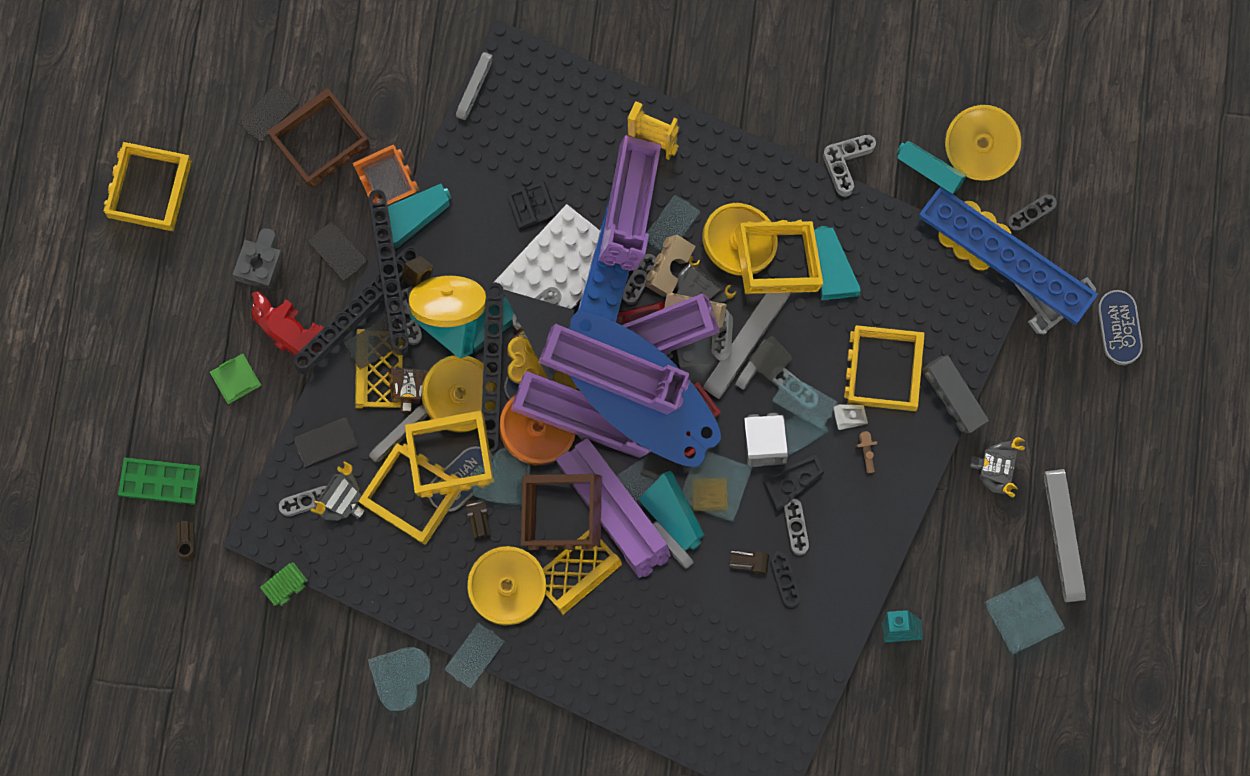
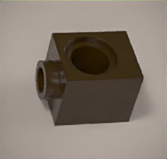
M419 256L404 264L401 278L415 288L421 282L431 279L434 266L422 256Z

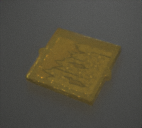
M727 478L693 479V493L691 497H693L694 511L728 510L727 496H729V492H727Z

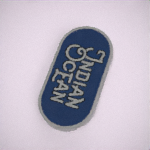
M1113 290L1106 293L1098 305L1103 349L1105 355L1114 363L1128 365L1140 356L1143 348L1137 305L1134 298L1127 292Z
M470 447L464 450L445 468L444 473L449 476L454 474L459 478L485 474L481 448ZM490 454L494 475L495 461L492 454ZM436 476L430 484L444 482V480ZM477 485L472 486L470 490L461 491L448 511L458 510L482 487ZM434 493L429 499L437 509L447 494Z

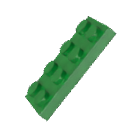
M124 457L118 496L196 505L201 466Z

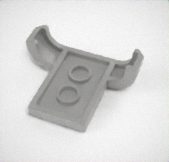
M1088 277L1080 281L1096 292L1095 286ZM1016 285L1037 313L1028 321L1036 334H1046L1051 327L1064 318Z

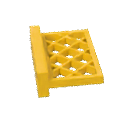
M357 329L355 408H401L400 402L392 403L385 398L390 393V389L382 395L375 388L382 381L390 388L389 382L385 379L388 376V372L382 376L376 370L382 362L389 369L392 367L386 361L393 353L391 346L386 342L390 338L389 332ZM368 336H376L381 342L373 348L368 343ZM398 341L397 347H403V342ZM382 344L390 350L384 358L376 351ZM372 353L381 360L374 367L368 362V357ZM394 354L398 358V363L394 367L402 368V355ZM372 372L380 378L374 386L368 381V375ZM372 390L380 396L376 402H367L368 394Z
M589 530L577 540H586L589 537ZM600 540L601 547H593L594 560H583L584 550L581 549V546H575V550H581L580 559H569L570 552L573 550H564L543 568L545 575H551L550 585L546 584V588H550V593L546 589L545 595L562 615L622 565L620 558L602 540ZM597 551H606L610 556L605 560H597ZM559 562L566 563L565 572H555V565ZM569 563H580L579 573L568 572ZM583 563L593 564V570L590 573H582ZM554 575L565 576L564 585H553ZM568 576H578V583L574 586L567 585ZM553 589H564L563 596L556 600L552 596Z

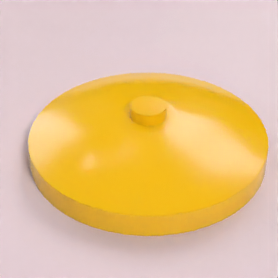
M991 105L973 106L959 113L951 122L945 139L946 153L953 167L965 174L966 177L979 181L996 179L1007 173L1016 163L1021 151V134L1013 118L1002 109Z
M730 203L719 207L706 221L702 234L703 245L709 258L722 270L742 276L735 230L740 223H747V221L759 223L765 220L770 221L769 218L757 208L743 203ZM777 235L746 236L752 275L765 269L774 258L778 245Z
M439 276L421 282L411 291L409 295V308L412 315L425 324L437 327L460 326L477 319L486 308V294L484 289L471 279L460 276Z
M453 355L440 360L431 367L423 381L422 401L426 412L432 420L482 410L483 363L470 356L459 358ZM494 383L486 385V389L489 392H494L497 389ZM488 402L485 408L488 411H493L496 409V405L493 402ZM473 424L446 430L468 432L478 428V426Z
M498 547L486 552L474 563L468 577V594L472 605L482 617L496 624L514 625L529 619L540 608L546 594V578L540 563L530 553L516 547Z

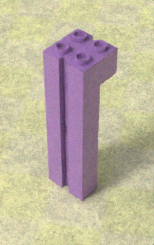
M627 135L624 136L620 143L598 261L604 262L607 265L621 264L620 267L623 269L635 271L643 259L649 236L645 232L661 145Z
M703 293L622 325L650 342L664 354L720 332L712 313L713 309L709 297Z
M554 324L551 327L538 363L666 415L677 410V408L680 409L684 399L681 397V393L683 390L686 391L689 386L690 380L688 377L690 373L670 365L663 368L558 324Z
M528 371L522 375L511 407L512 411L637 458H641L647 455L648 452H651L611 425L590 404L581 391Z
M588 438L577 444L572 451H567L556 459L558 467L564 474H597L602 476L601 525L624 554L626 562L638 578L648 576L653 571L652 567L656 564L661 566L669 560L671 555L667 543ZM572 484L590 508V484Z

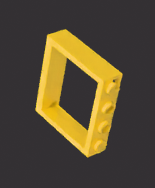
M123 142L122 148H120L117 154L118 164L113 168L114 179L108 187L109 197L104 202V213L110 219L174 231L192 163L190 156ZM131 154L179 164L164 221L116 211Z
M765 220L759 223L747 221V223L739 224L735 230L745 294L819 291L823 285L812 221L797 220L795 222H788L787 220L770 222ZM802 234L809 278L753 279L746 236Z
M856 325L854 331L850 332V342L853 343L852 350L849 349L848 361H851V368H847L846 372L849 387L845 386L844 398H848L847 404L916 411L919 400L924 333ZM860 336L915 342L909 402L854 396Z
M482 411L405 425L414 490L417 496L429 498L434 493H440L441 495L450 494L452 490L466 491L470 490L472 486L485 487L495 482L485 419ZM477 424L485 474L421 486L414 436Z
M397 443L358 502L426 545L461 491L459 489L452 490V493L445 496L422 532L371 501V497L399 455L403 454L410 459L408 445L403 444L401 446ZM419 454L417 456V462L420 466L444 481L460 479L454 474L449 476L444 473L445 469L438 464L431 465L428 463L429 459L424 455Z

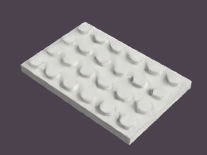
M566 204L494 282L500 283L504 290L535 298L549 287H555L562 296L561 301L557 305L574 309L581 301L600 230ZM550 292V297L547 300H544L543 297L540 300L547 302L552 299L554 301L556 300L555 296L557 293L553 294Z

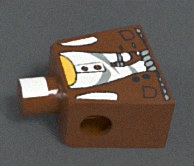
M391 367L388 371L392 402L401 403V413H412V404H419L421 401L422 385L428 370Z

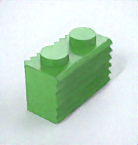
M293 562L285 566L260 588L274 606L278 604L283 606L290 600L289 596L293 592L297 594L306 587L304 583L308 580Z

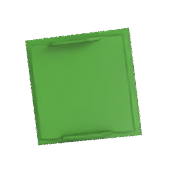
M244 354L228 360L210 372L227 404L261 386Z

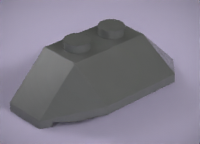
M712 336L676 349L679 369L690 373L688 379L694 385L699 382L702 388L718 365L717 358L711 351Z

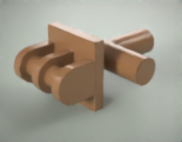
M861 432L859 434L860 444H857L856 447H863L867 473L875 472L873 464L874 454L871 452L870 445L877 444V441L872 442L869 432Z

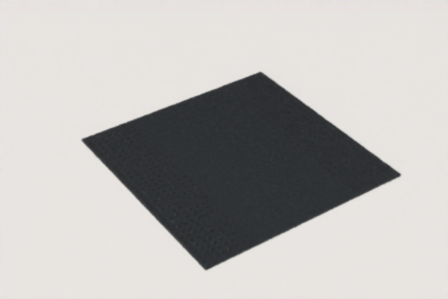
M496 20L412 180L416 181L420 190L417 194L442 184L443 188H447L451 195V199H449L450 206L400 247L394 248L396 257L404 249L413 247L418 251L419 256H422L434 266L431 278L439 276L465 277L477 282L486 294L488 285L493 283L553 219L519 228L507 193L523 186H531L542 180L547 185L557 214L567 204L600 230L612 190L620 143L625 135L628 136V116L636 101L643 104L644 114L669 125L676 118L678 119L677 126H679L677 133V145L679 147L675 156L671 155L670 160L666 159V150L660 149L645 232L649 234L645 254H652L657 257L664 248L663 243L665 239L673 235H679L695 246L691 256H694L692 263H697L700 260L698 269L723 288L722 292H724L728 285H731V288L727 290L728 293L732 294L736 291L733 298H727L722 303L727 304L726 309L733 316L732 343L766 293L745 294L743 277L722 270L706 253L702 236L704 225L710 215L723 205L743 203L753 206L764 213L771 222L781 220L795 222L802 220L812 221L814 230L820 226L833 228L860 286V295L858 297L821 300L820 289L818 292H793L790 294L722 397L718 399L705 391L721 412L720 415L715 417L720 429L721 440L715 447H710L706 450L705 459L699 466L681 465L653 452H648L647 455L637 458L590 440L652 524L657 520L638 499L663 473L671 471L674 474L704 533V536L700 539L701 544L694 550L690 548L685 551L693 561L687 569L670 553L671 556L665 564L661 566L656 564L652 567L653 571L648 576L638 578L626 562L624 554L601 525V540L620 558L622 565L564 615L545 595L543 603L537 612L521 623L500 625L482 617L476 611L469 598L468 577L474 563L483 554L498 547H516L530 553L536 558L543 569L564 551V547H557V550H546V547H540V550H529V547L521 545L523 475H559L564 473L558 467L556 461L546 465H531L518 460L506 449L498 432L497 450L492 454L495 461V482L482 487L467 501L485 499L490 536L474 539L471 521L468 519L466 504H464L458 510L446 513L427 544L424 545L357 502L360 507L365 509L358 519L350 513L347 518H341L340 520H325V525L333 530L339 542L334 544V551L338 554L345 551L353 564L328 579L315 574L288 530L293 527L294 522L290 518L291 516H284L280 512V501L286 497L321 486H327L335 474H342L337 468L343 469L345 466L344 461L352 465V473L357 481L359 493L362 497L391 451L378 463H375L369 457V454L411 414L401 413L400 408H355L357 329L389 332L384 299L316 365L224 546L277 573L289 563L294 562L308 580L304 583L306 587L703 776H804L962 434L956 425L957 421L949 414L946 405L939 398L922 371L918 408L916 411L864 406L868 424L839 430L834 406L839 404L851 405L847 404L848 398H844L845 386L849 387L846 372L847 368H851V361H848L849 349L852 350L853 343L850 342V332L854 331L856 325L923 332L924 344L921 368L938 357L948 355L977 401L1023 302L1024 295L1015 283L992 267L986 270H977L970 265L968 259L962 260L957 258L953 248L941 244L938 238L939 231L918 217L922 211L921 209L852 179L854 182L852 193L849 196H841L835 189L827 167L502 21ZM483 52L493 55L491 66L467 119H460L456 117L457 109ZM843 182L841 188L844 187L846 190H848V187H849V186H845V184H844V182ZM384 234V236H383L382 239H385V238H387L388 236H387L386 234ZM802 234L777 235L778 245L774 258L765 269L753 274V279L809 278ZM376 251L349 303L379 274ZM387 251L381 253V255L384 257H388L391 255ZM413 256L406 257L408 261L415 259ZM650 259L648 262L644 261L645 268L643 271L645 272L649 265L653 266L652 260ZM673 260L670 264L672 275L678 278V274L688 262L679 264ZM634 270L629 271L627 282L630 279ZM637 275L634 281L637 284H642L645 278L642 275ZM404 280L400 283L401 290L411 286ZM677 284L672 292L675 294L678 292ZM633 287L630 294L626 293L627 299L635 298L634 291L637 288ZM645 287L637 303L627 305L621 300L618 312L662 301L665 304L666 296L662 297L650 288ZM492 288L489 291L494 297L500 294L497 288ZM369 294L366 296V299L373 300L375 296ZM405 294V298L407 299V303H409L408 295ZM580 302L573 309L575 313L578 312ZM356 307L352 311L354 313H360L362 309ZM405 314L406 323L411 321L409 314ZM345 320L339 322V325L346 326L349 324ZM398 323L392 325L393 328L400 329ZM419 325L422 340L417 345L409 344L407 353L402 355V368L429 371L440 360L455 354ZM411 326L408 328L411 334L408 338L412 337L415 340L418 333L415 334ZM511 326L502 332L499 418L503 408L509 401L505 394L504 385L508 377V366L513 360L508 355L507 347L517 334ZM722 331L718 338L724 337L726 331ZM368 336V343L373 348L381 342L376 336ZM860 336L854 396L909 402L915 342ZM389 338L386 340V342L391 346ZM766 339L773 343V347L743 390L735 384L761 343ZM384 344L376 350L383 358L390 352ZM490 345L487 350L489 353L494 354L498 351V348L495 345ZM484 347L476 353L473 351V354L468 356L483 363ZM673 350L670 353L673 354V358H670V360L679 368L676 350ZM374 353L368 357V362L373 367L381 361ZM392 353L386 361L394 367L398 363V358ZM383 362L376 368L382 376L390 370ZM495 364L487 366L492 373L497 371ZM778 366L784 367L813 390L818 396L816 407L805 409L776 386L771 380L772 370ZM374 372L368 375V381L373 386L380 380ZM777 372L775 373L777 380L781 378L785 381V384H783L784 386H786L787 382L791 379L788 377V380H785L783 378V372L779 374ZM383 381L375 387L382 395L390 389ZM792 383L789 385V390L797 393L800 390V386L797 383ZM803 389L802 394H801L800 396H798V398H801V396H804V397L806 398V402H805V403L808 404L809 402H811V403L813 404V403H814V402L812 401V400H813V397H812V396H810L809 398L806 397V396L804 395V392H805L806 390ZM372 390L368 394L367 402H376L380 396ZM389 393L385 398L392 402L391 393ZM422 399L419 404H412V412L423 404ZM769 413L783 415L788 454L786 465L747 467L744 418H748V415L758 414L759 417L767 416ZM428 415L423 421H428L432 419ZM492 421L485 423L487 430L495 428V424ZM703 427L701 429V436L703 438L709 439L712 436L713 432L710 427ZM478 428L468 432L441 430L414 436L416 455L422 454L429 459L428 463L433 466L438 464L444 469L467 448L480 447ZM865 431L870 433L872 442L877 441V444L870 445L871 452L874 454L873 464L875 472L867 473L863 447H856L857 444H860L859 434ZM575 434L574 441L568 450L569 452L583 441L578 435ZM405 437V438L399 443V445H401V446H403V444L408 445V444H407V438ZM488 440L489 450H491L495 445L491 440ZM696 452L692 454L690 457H685L688 459H692L695 457ZM403 454L399 455L370 499L420 532L424 530L437 510L428 497L421 498V496H417L415 493L410 459ZM817 455L824 474L794 498L799 500L802 505L809 542L808 551L804 555H796L791 550L784 507L777 511L763 480V475ZM418 464L421 486L430 484L436 475ZM724 482L725 507L702 508V505L698 503L704 499L700 497L706 493V490L703 489H708L704 484ZM572 484L536 485L535 540H577L589 530L590 508ZM315 493V494H313V496L315 497V499H316V501H317L319 497H317V496H316V493ZM305 496L301 500L303 506H309L312 503V498L309 496ZM295 499L294 501L296 504L290 505L289 502L285 503L286 506L283 509H286L287 512L291 511L290 508L292 506H297V509H300V506L298 505L297 499ZM790 504L788 510H792L793 517H789V520L796 518L795 511L798 506L795 507L794 504ZM311 510L308 511V517L311 520L319 518L320 515L311 512ZM793 522L791 529L794 532H799L802 530V525L799 522ZM306 525L301 526L299 529V534L302 537H308L311 533V529ZM319 534L316 541L319 545H325L328 542V537L325 534ZM803 534L797 536L795 548H799V551H802V548L805 546L800 541V537H804ZM581 550L570 552L569 559H580ZM584 550L583 560H594V551ZM316 551L308 553L307 557L310 562L315 563L319 560V554ZM597 551V560H605L610 556L606 551ZM731 552L768 553L770 556L767 574H754L748 570L730 568ZM777 552H783L788 556L800 593V602L794 608L784 605L774 576L771 558ZM777 557V560L774 562L780 566V571H777L778 574L784 570L789 571L788 568L783 569L782 565L785 560L780 559V557ZM328 559L325 562V568L328 571L336 569L337 564L335 560ZM559 562L555 565V572H565L566 563ZM569 563L568 572L579 573L580 563ZM583 563L582 573H590L593 570V564ZM545 575L546 584L550 585L551 575ZM554 575L553 585H564L565 576ZM782 575L780 582L783 585H788L791 583V578L788 575ZM568 576L567 585L574 586L578 583V576ZM794 587L783 589V592L788 591L789 594L786 600L794 603V600L797 598L791 594V589H794ZM553 589L552 596L558 600L563 596L564 589Z

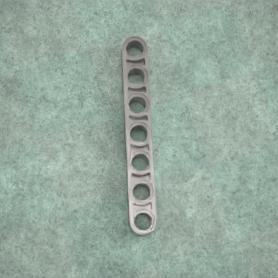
M791 293L765 294L732 343L730 356L726 360L719 362L703 387L705 391L718 399L722 397Z
M1064 469L1045 471L1044 482L1065 603L1082 601L1086 599L1066 473Z

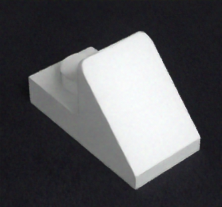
M839 404L834 406L839 430L868 424L864 405Z

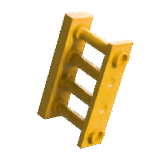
M635 101L628 116V136L661 145V148L666 150V159L670 160L671 155L675 156L679 147L677 145L678 119L674 118L671 125L644 114L643 104Z

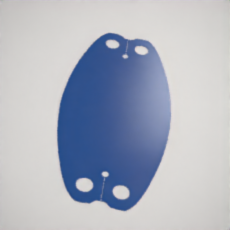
M578 311L570 320L571 325L569 328L577 333L663 368L667 365L678 368L650 342L605 317L591 312ZM587 319L591 322L592 327L589 331L581 330L579 325L582 320ZM570 376L584 397L611 425L644 448L675 463L697 467L705 459L706 450L710 447H715L721 440L720 429L712 412L691 381L687 390H683L681 393V397L684 399L680 409L677 408V410L666 415ZM703 427H710L713 434L709 439L701 436V429ZM687 431H689V432L691 433L690 436H687V435H686V432H687ZM690 446L695 449L696 455L694 458L688 459L685 457L684 450L686 447Z

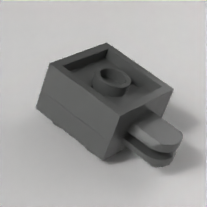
M262 229L259 232L256 243L248 240L244 241L233 272L235 281L272 292L284 257L281 250L274 248L277 237L273 230Z

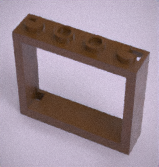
M328 88L267 131L271 140L309 188L320 184L325 176L335 173L340 165L349 163L354 155L358 152H364L369 145L366 135ZM330 103L359 141L308 176L280 141V138Z
M597 474L523 475L521 545L529 547V550H540V547H546V550H557V547H564V550H575V546H581L583 550H593V546H600L602 476ZM590 484L589 539L535 540L536 485Z

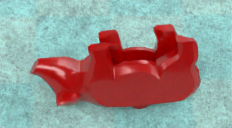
M259 291L251 293L254 299L251 311L253 320L256 321L268 337L276 342L274 345L281 351L286 349L296 356L324 328L321 325L318 326L312 323V326L305 330L295 320L298 311L293 308L294 305L285 299L282 305L272 308L269 300ZM314 347L312 351L316 353L317 347Z

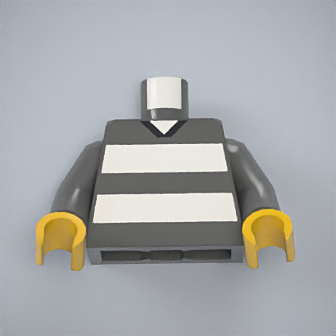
M345 461L343 462L345 465L343 469L337 468L342 474H335L318 500L314 501V505L317 506L316 509L311 508V512L317 513L325 520H340L341 518H347L350 513L358 519L365 510L357 504L361 498L359 486L352 473V465Z

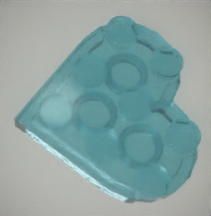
M504 447L498 450L492 459L495 482L485 487L472 486L473 495L487 502L522 506L523 475H530V464L518 460ZM484 464L477 467L472 476L485 474Z
M408 647L368 659L377 693L382 704L388 710L396 712L410 708L417 700V686L424 683L430 676L431 664L426 653L415 647Z

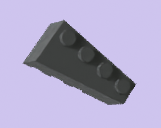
M948 355L938 357L921 368L924 376L946 405L949 414L957 421L956 425L961 432L971 433L989 421Z

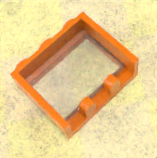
M394 144L353 163L368 197L370 192L380 189L386 195L387 206L411 197L420 191L416 181L411 182L409 176L412 173L408 164L403 165L402 160L405 158L400 149L396 150ZM375 198L372 200L375 203L382 202V200L379 198Z

